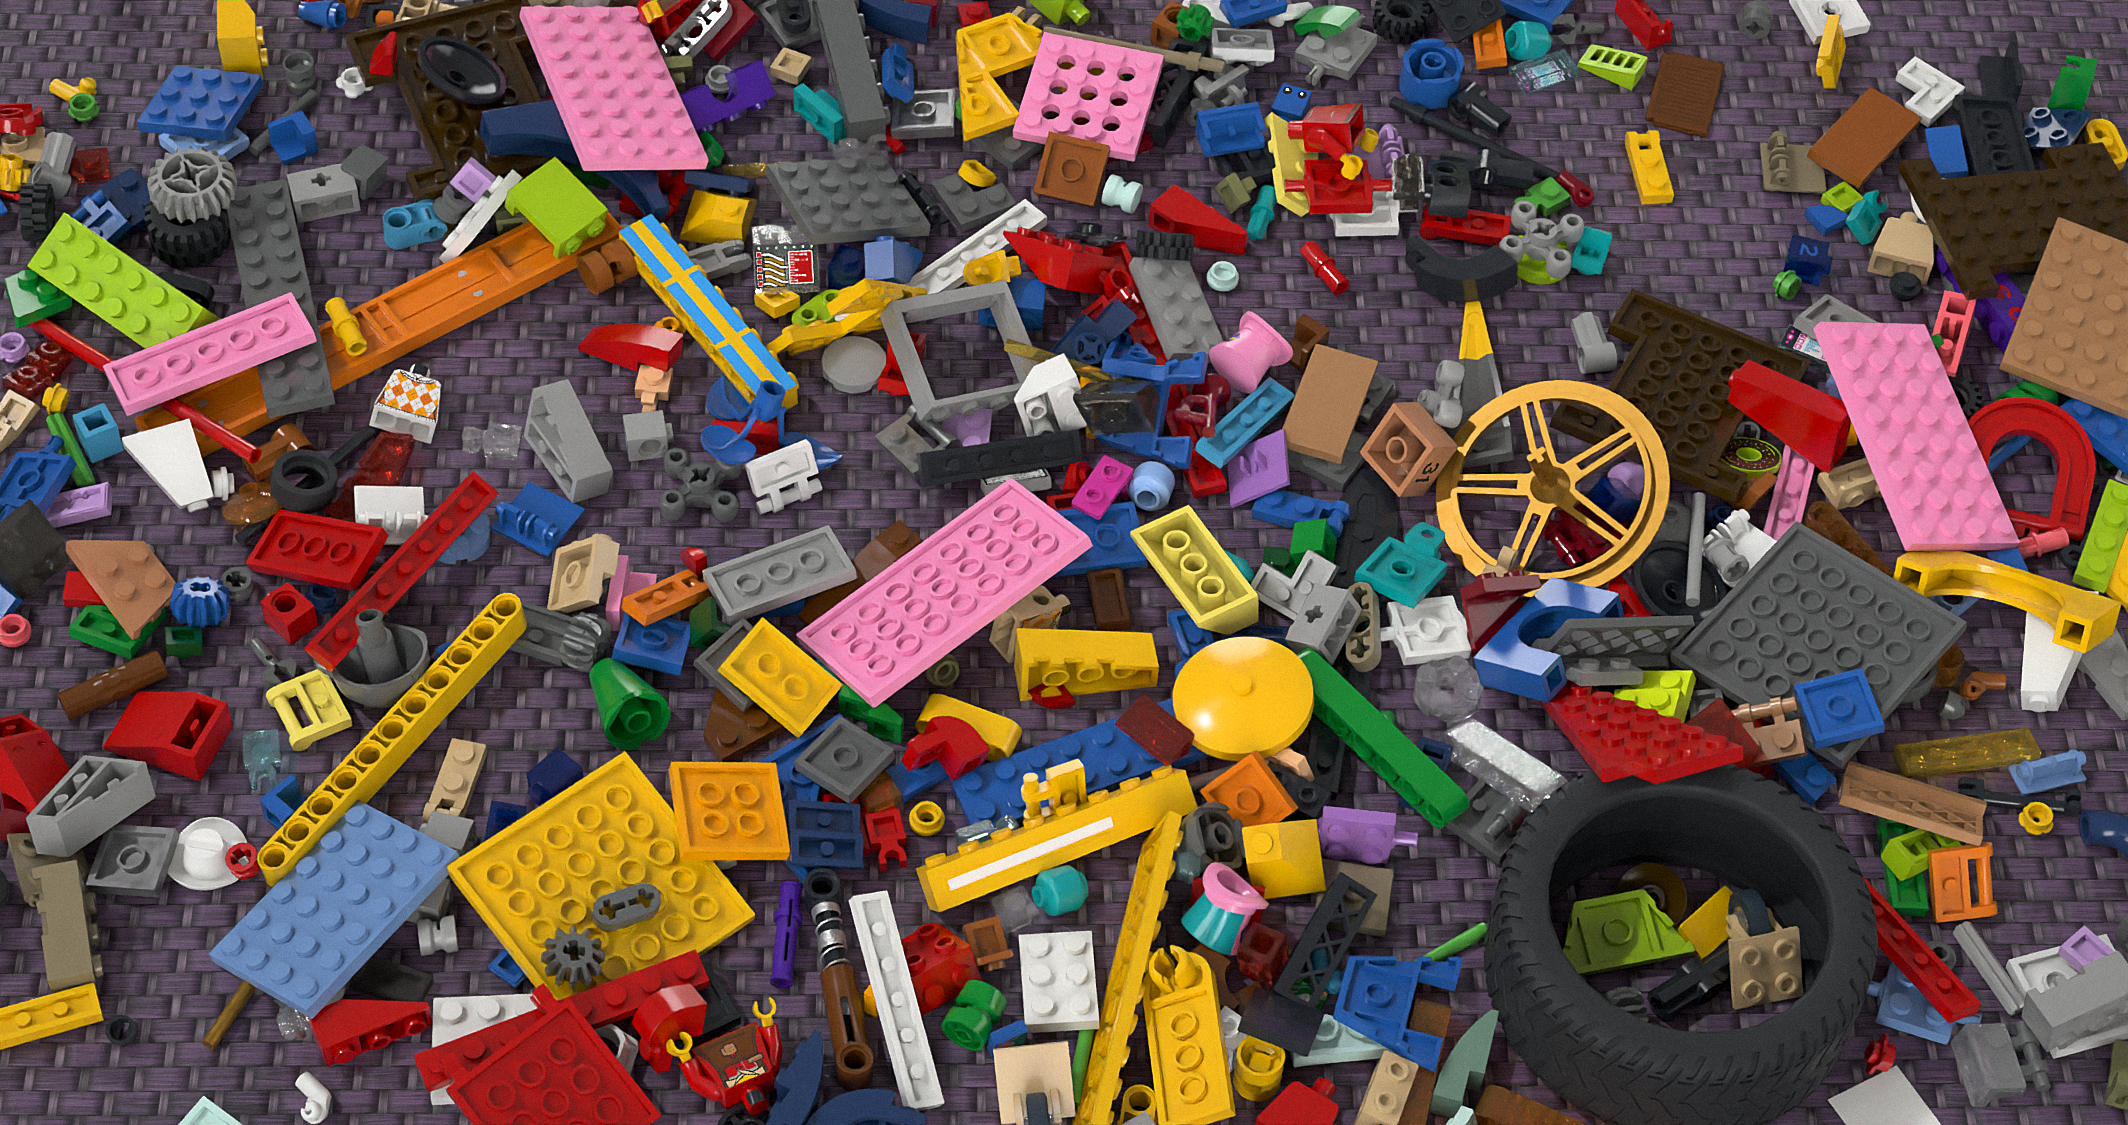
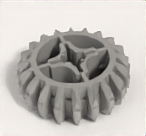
M190 145L188 150L184 151L177 147L175 154L165 152L164 160H156L155 167L150 169L147 183L150 200L156 206L159 214L167 215L169 220L177 217L180 223H183L186 219H191L195 224L199 218H204L208 221L211 214L220 216L221 209H229L230 201L235 200V191L237 190V179L232 164L228 162L225 155H219L216 149L207 152L204 145L198 150H194Z

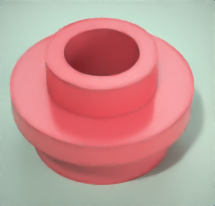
M8 614L0 619V644L6 647H18L30 639L32 634L31 625L21 615Z

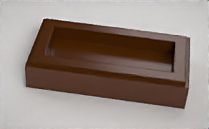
M1110 568L1087 571L1086 580L1096 630L1119 631L1131 629V618L1121 569Z

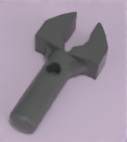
M1574 13L1560 14L1551 23V25L1563 24L1565 28H1568V31H1565L1562 35L1551 36L1560 45L1575 44V37L1577 35L1601 34L1604 31L1603 22L1577 23L1574 20Z
M255 637L250 641V647L267 668L266 671L260 674L262 682L268 689L282 684L277 677V672L288 675L290 680L298 677L297 664L292 657L286 660H278L262 638Z

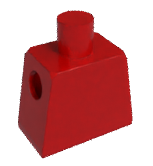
M1319 1077L1311 1089L1298 1081H1294L1258 1115L1255 1125H1336L1340 1107L1331 1101V1098L1337 1089L1331 1081L1323 1077Z

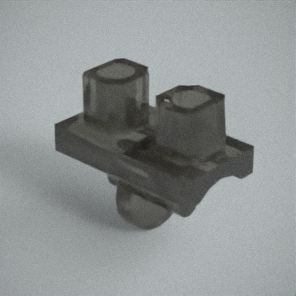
M1405 154L1391 159L1393 200H1399L1400 210L1419 209L1418 199H1425L1423 157Z

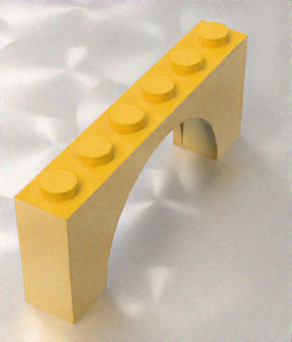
M1908 551L1898 557L1893 576L1895 580L1926 598L1937 595L1973 596L2023 609L2043 619L2055 630L2052 643L2082 653H2087L2114 634L2122 603L1964 551Z

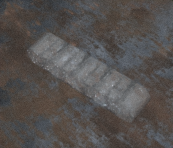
M1468 719L1440 735V742L1450 744L1454 748L1451 758L1453 762L1530 813L1543 799L1549 798L1552 792L1567 782L1561 774L1475 719Z

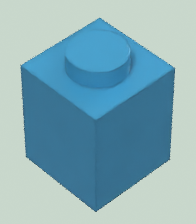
M105 403L72 415L79 441L92 463L124 451L118 426Z

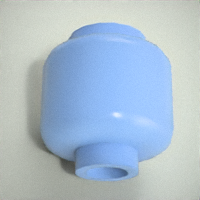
M1148 461L1140 464L1135 469L1128 486L1131 501H1134L1137 507L1146 511L1162 509L1168 504L1174 489V475L1168 467L1159 462Z

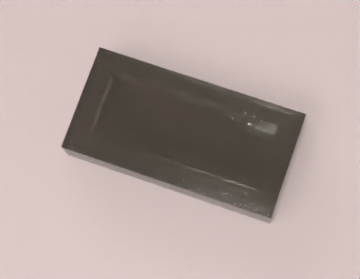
M372 955L352 976L349 983L351 989L384 1001L424 1002L434 983L433 975Z

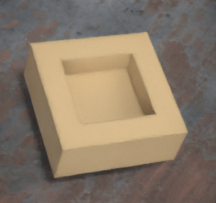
M783 47L770 66V76L799 85L811 67V56Z

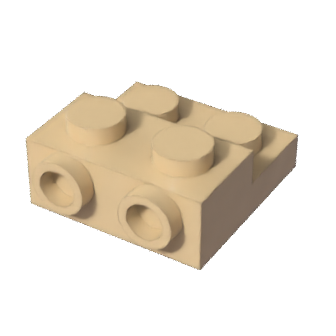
M593 534L590 538L573 541L569 545L558 548L556 550L547 609L565 615L599 604L603 591L602 580L615 576V571L619 564L618 552L620 544L612 541V537L608 535Z

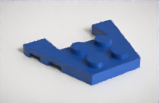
M1194 353V358L1178 362L1177 359L1165 362L1167 367L1165 381L1128 376L1125 379L1112 378L1106 380L1096 433L1099 443L1175 467L1190 469L1194 445L1191 437H1162L1171 385L1204 384L1208 363L1206 353Z
M1349 956L1333 1019L1406 1059L1417 1063L1419 1066L1435 1072L1443 1038L1406 1029V1024L1417 983L1455 991L1463 958L1449 957L1448 962H1433L1431 957H1418L1417 961H1396V956Z

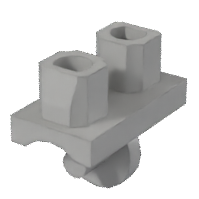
M1225 64L1223 73L1214 72L1216 81L1212 82L1203 75L1196 79L1193 85V93L1201 101L1209 100L1213 102L1217 108L1219 106L1228 107L1245 104L1244 96L1248 92L1244 77L1249 72V69L1244 64L1236 68L1230 64Z

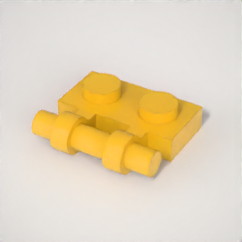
M1079 759L1046 769L1047 781L1038 783V776L1035 773H1027L1023 777L1024 785L1021 787V795L1023 801L1026 802L1027 808L1024 811V820L1037 815H1043L1044 818L1056 814L1055 809L1067 803L1075 802L1077 806L1087 802L1085 771ZM1048 799L1049 806L1041 808L1040 801Z

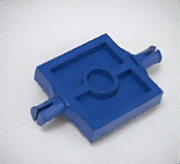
M52 435L44 449L40 451L17 452L1 476V529L8 530L15 517L22 513L45 515L67 482L77 464L71 455L57 454L65 443L60 436Z

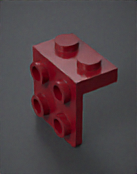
M1517 570L1503 574L1504 577H1497L1495 572L1484 573L1475 576V582L1460 588L1470 646L1474 654H1477L1523 607L1521 595L1541 588L1539 574L1524 575V570Z

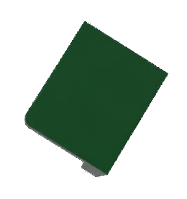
M710 596L689 612L691 646L706 651L733 627L721 622L717 618L716 599Z

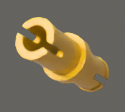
M335 297L330 299L325 305V310L333 322L332 328L335 335L342 339L349 355L357 356L362 354L367 349V342L359 330V321L354 315H351L343 298Z

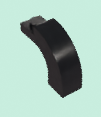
M1416 235L1406 240V264L1413 272H1417V287L1432 296L1449 301L1473 302L1495 297L1517 285V261L1497 245L1474 258L1458 260L1440 255Z

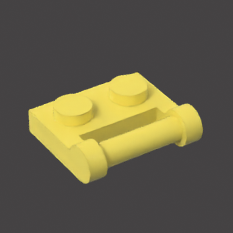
M318 669L274 686L266 693L270 706L276 708L290 735L288 741L294 751H303L311 746L312 742L352 726L351 717L331 679ZM296 695L312 724L305 728L301 727L288 702L289 698Z

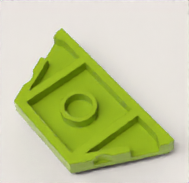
M1644 889L1574 902L1570 912L1562 951L1582 977L1691 956L1695 949L1690 941L1686 943L1672 927L1674 923L1665 913L1659 911L1655 901Z

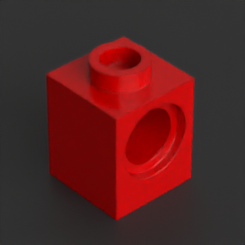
M288 582L278 589L269 592L260 601L264 621L291 646L318 627L315 606Z

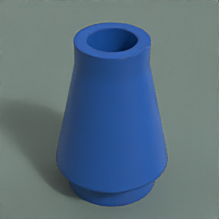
M338 0L302 1L298 8V16L302 20H308L335 30L336 28L343 27L345 24L347 10L345 5L339 3Z

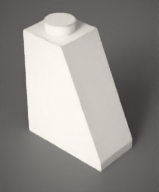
M190 419L122 438L124 449L179 509L187 507L189 512H194L209 507L207 501L213 500L214 494Z

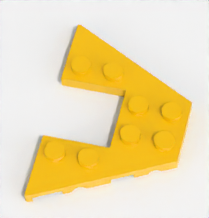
M1010 12L957 30L955 39L964 141L1013 125L1017 117L1020 116L1019 112L993 78L1034 64L1043 31L1033 25L1024 23L1022 19ZM1064 62L1058 67L1063 70H1069L1074 65L1070 62ZM1093 68L1089 73L1098 76L1104 73V70ZM1120 75L1118 78L1124 81L1123 75ZM1058 87L1062 94L1067 91L1063 87ZM1088 92L1084 93L1081 98L1087 99L1096 95Z
M864 278L854 286L839 290L837 292L838 297L826 304L831 317L844 314L850 315L839 322L826 323L825 320H818L802 328L800 324L787 326L782 329V335L767 344L765 348L768 351L773 350L776 355L788 351L790 356H794L804 351L830 345L849 332H853L854 336H859L882 329L884 326L880 315L891 301L927 295V290L925 288Z

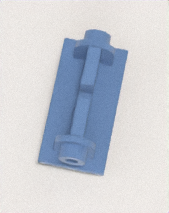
M2076 749L2037 760H2024L2020 764L2008 766V770L2022 796L2087 780L2081 770V765L2086 763V756L2083 751H2077Z

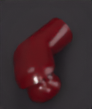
M1563 169L1555 181L1569 192L1575 205L1583 208L1590 206L1594 200V192L1584 182Z

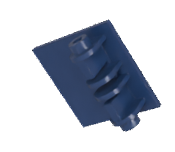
M2034 107L2023 123L2029 148L2045 150L2046 147L2076 145L2079 141V136L2085 132V124L2092 114L2091 111Z

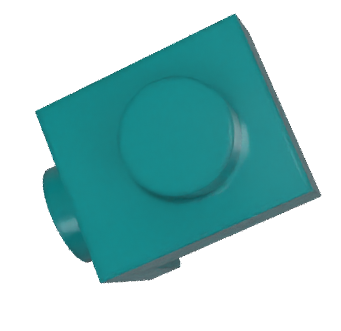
M1584 226L1583 236L1578 241L1572 256L1571 267L1577 268L1578 272L1585 275H1601L1613 234Z

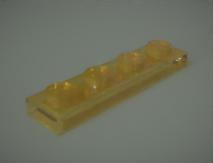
M2029 728L1898 744L1894 752V756L1906 778L2021 764L2024 760L2029 762L2037 761L2041 754V750Z

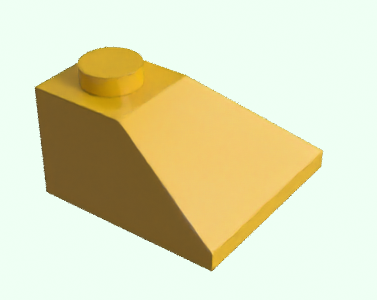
M695 189L680 234V240L705 244L718 242L719 244L737 238L745 243L757 199Z
M1317 819L1279 822L1242 828L1246 863L1251 885L1265 887L1264 899L1326 891Z

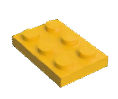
M763 617L717 670L797 738L803 734L843 686L841 682Z

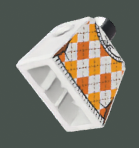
M414 364L410 372L400 369L394 370L375 402L369 425L431 444L438 420L441 384L436 380L429 379L430 370L422 364Z

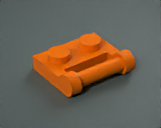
M1981 842L1980 847L1971 844L1927 850L1933 920L1936 923L1989 917L1998 914L1997 902L1993 901L1990 856L1993 855V844L1991 842ZM1969 859H1975L1979 902L1971 904Z

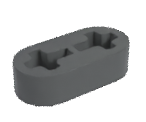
M641 883L605 894L594 903L592 911L593 923L600 930L611 932L647 921L658 913L661 902L660 893L653 885ZM643 895L646 900L652 899L649 908H644L642 904H636L638 896ZM608 906L611 911H616L614 919L610 920L607 915H602L604 907Z

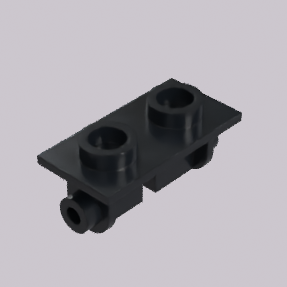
M904 171L898 176L899 184L905 186L931 224L930 230L949 222L940 206L936 204L918 179H916L914 173Z

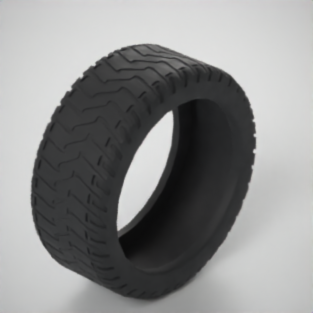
M1727 764L1660 784L1651 783L1634 775L1605 783L1600 780L1593 770H1588L1580 776L1571 779L1570 783H1564L1552 792L1549 798L1543 799L1531 812V816L1525 818L1516 833L1517 836L1513 837L1506 854V860L1502 864L1484 941V947L1486 948L1484 950L1485 980L1488 996L1492 999L1493 1010L1499 1011L1497 1021L1501 1022V1028L1511 1046L1514 1045L1516 1053L1521 1057L1526 1066L1533 1070V1074L1540 1078L1548 1088L1553 1089L1555 1094L1566 1099L1565 1101L1610 1125H1763L1792 1110L1810 1096L1832 1071L1846 1045L1872 980L1878 947L1876 915L1869 889L1855 858L1841 837L1834 832L1830 824L1818 812H1814L1810 805L1804 803L1797 795H1792L1785 787H1781L1772 780H1766L1764 776L1758 773L1755 774L1751 770L1739 769L1734 764ZM1638 861L1666 862L1710 872L1742 890L1753 889L1757 891L1764 901L1766 908H1770L1774 919L1782 929L1794 926L1799 928L1804 995L1788 1010L1756 1026L1722 1033L1683 1032L1645 1022L1611 1004L1581 978L1561 949L1550 919V905L1575 882L1608 867Z

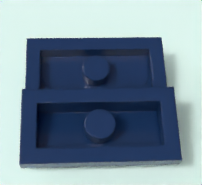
M801 800L788 801L787 834L790 846V866L863 869V833H860V804Z

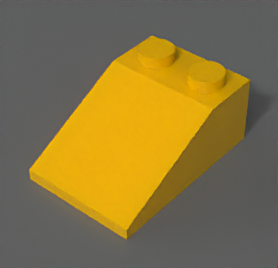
M217 0V41L223 71L260 74L263 80V67H269L267 48H261V45H265L263 26H257L255 13L245 0Z

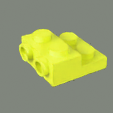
M1692 670L1643 671L1642 684L1623 685L1622 689H1615L1614 697L1621 700L1634 701L1639 707L1655 709L1660 715L1679 718L1681 723H1684L1696 678Z

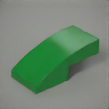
M1320 6L1310 9L1293 27L1299 36L1318 29L1325 39L1343 32L1360 13L1357 9L1345 6Z
M843 684L839 693V714L866 722L867 733L876 738L901 744L903 740V719L884 702L873 708L848 685Z

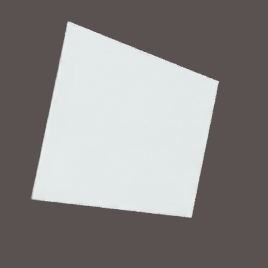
M1897 1065L1890 1068L1887 1072H1882L1828 1099L1846 1125H1941Z

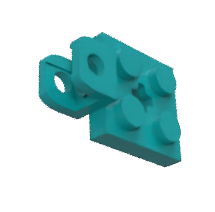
M1421 522L1413 526L1405 535L1404 543L1388 537L1356 570L1354 581L1357 583L1366 582L1370 584L1374 591L1414 609L1446 574L1448 564L1440 560L1441 553L1438 551L1444 542L1445 532L1425 522ZM1422 534H1429V535H1431V536H1433V537H1432V538H1426V537L1422 536Z

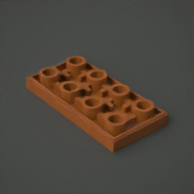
M1870 87L1810 148L1807 157L1816 162L1820 167L1828 169L1841 177L1846 183L1860 188L1919 126L1922 117Z

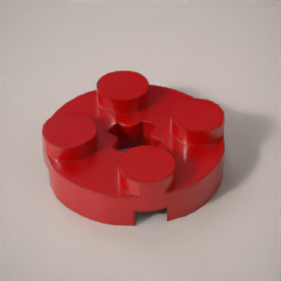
M32 103L0 104V136L9 132H16L18 136L33 135L36 133L35 127L44 122L42 107L39 105L36 110H32Z

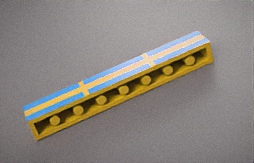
M650 214L619 231V239L630 250L640 275L749 404L754 400L760 383L765 380L777 382L784 387L785 396L781 406L785 407L786 410L798 404L797 389H799V383L796 377L790 371L786 372L782 368L773 350L768 351L765 348L757 331L754 328L749 329L739 310L736 307H730L721 289L716 285L713 287L708 281L703 268L699 264L695 265L690 260L686 248L681 243L677 244L672 239L671 233L664 223H659Z

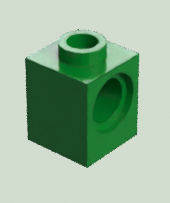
M1327 519L1294 523L1290 555L1297 568L1307 550H1311L1334 563L1337 539Z

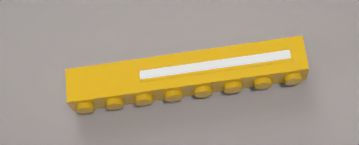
M1171 765L1156 768L1151 771V777L1140 780V777L1125 780L1119 784L1121 789L1108 793V790L1092 793L1087 796L1088 801L1077 806L1075 802L1061 805L1055 809V815L1044 818L1043 815L1033 816L1024 820V826L1012 831L1010 827L991 833V839L979 844L978 840L969 841L957 847L959 852L947 857L945 853H940L926 858V865L916 868L929 909L942 912L1036 875L1044 870L1051 869L1152 829L1158 825L1169 810L1182 816L1189 814L1197 808V804L1186 771L1172 768Z

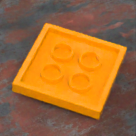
M670 763L668 771L681 860H788L790 846L776 763Z

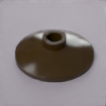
M1645 863L1633 867L1620 879L1615 894L1644 889L1648 894L1656 893L1659 896V903L1656 907L1670 918L1674 923L1673 928L1683 918L1687 908L1686 888L1681 878L1670 868L1656 863Z

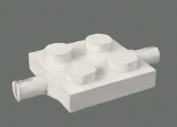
M1392 181V192H1373L1372 213L1329 214L1333 220L1335 236L1398 235L1399 213H1417L1418 200H1399L1394 192Z
M1453 596L1425 598L1414 609L1399 602H1388L1386 613L1390 627L1380 628L1381 641L1392 640L1395 643L1403 665L1469 658L1471 647L1467 638L1466 620L1457 609Z

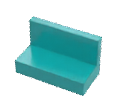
M804 83L793 89L795 112L834 145L847 137L838 101L823 89L814 93Z

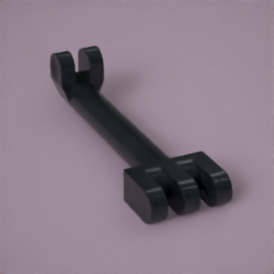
M1963 777L1958 780L1959 794L1986 801L1987 806L2023 810L2024 807H2027L2032 802H2041L2046 804L2053 814L2078 817L2082 811V804L2080 802L2081 791L2078 789L2068 790L2064 801L1987 792L1984 791L1983 779Z

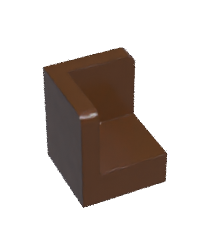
M1303 314L1296 321L1294 338L1289 342L1293 350V356L1287 363L1304 373L1315 344L1328 347L1330 329L1308 315Z

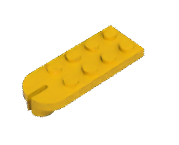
M1170 945L1171 954L1178 961L1177 967L1175 968L1173 960L1164 948L1158 949L1149 961V970L1143 980L1146 988L1142 998L1159 1125H1206L1236 1116L1216 977L1214 971L1202 956L1186 952L1182 947Z

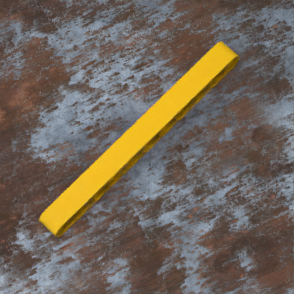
M503 593L496 596L261 848L257 860L266 883L273 888L282 878L287 876L296 867L298 861L313 849L357 800L366 804L524 633L527 621L519 597L512 593Z

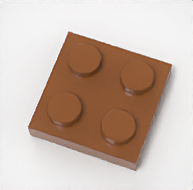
M1049 131L1033 192L1037 195L1095 208L1111 147L1106 144Z

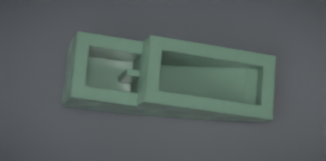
M1491 1009L1476 1021L1453 1048L1439 1074L1429 1113L1454 1118L1462 1105L1465 1088L1480 1092L1499 1011Z

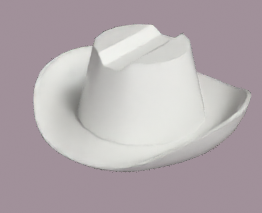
M207 817L191 823L179 834L180 837L167 872L176 882L193 890L207 891L225 887L239 880L231 873L225 862L226 854L232 846L238 843H247L245 836L235 824L222 818ZM245 856L238 860L242 866L249 863Z

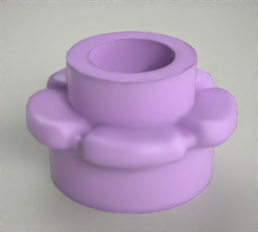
M9 332L0 337L1 360L6 359L9 363H15L28 355L30 347L26 344L27 341L21 334Z

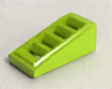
M1591 44L1579 60L1577 67L1632 91L1645 73L1648 57ZM1593 56L1598 57L1596 61L1591 60Z
M1917 829L1890 839L1881 854V859L1900 881H1904L1929 868L1927 849L1933 850L1962 845L1956 839ZM1933 836L1942 847H1939L1931 837Z

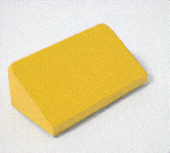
M1723 886L1678 928L1677 932L1686 943L1690 941L1694 946V956H1700L1703 959L1716 951L1730 938L1726 930L1730 923L1726 921L1725 917L1728 915L1729 899L1733 893L1727 886Z

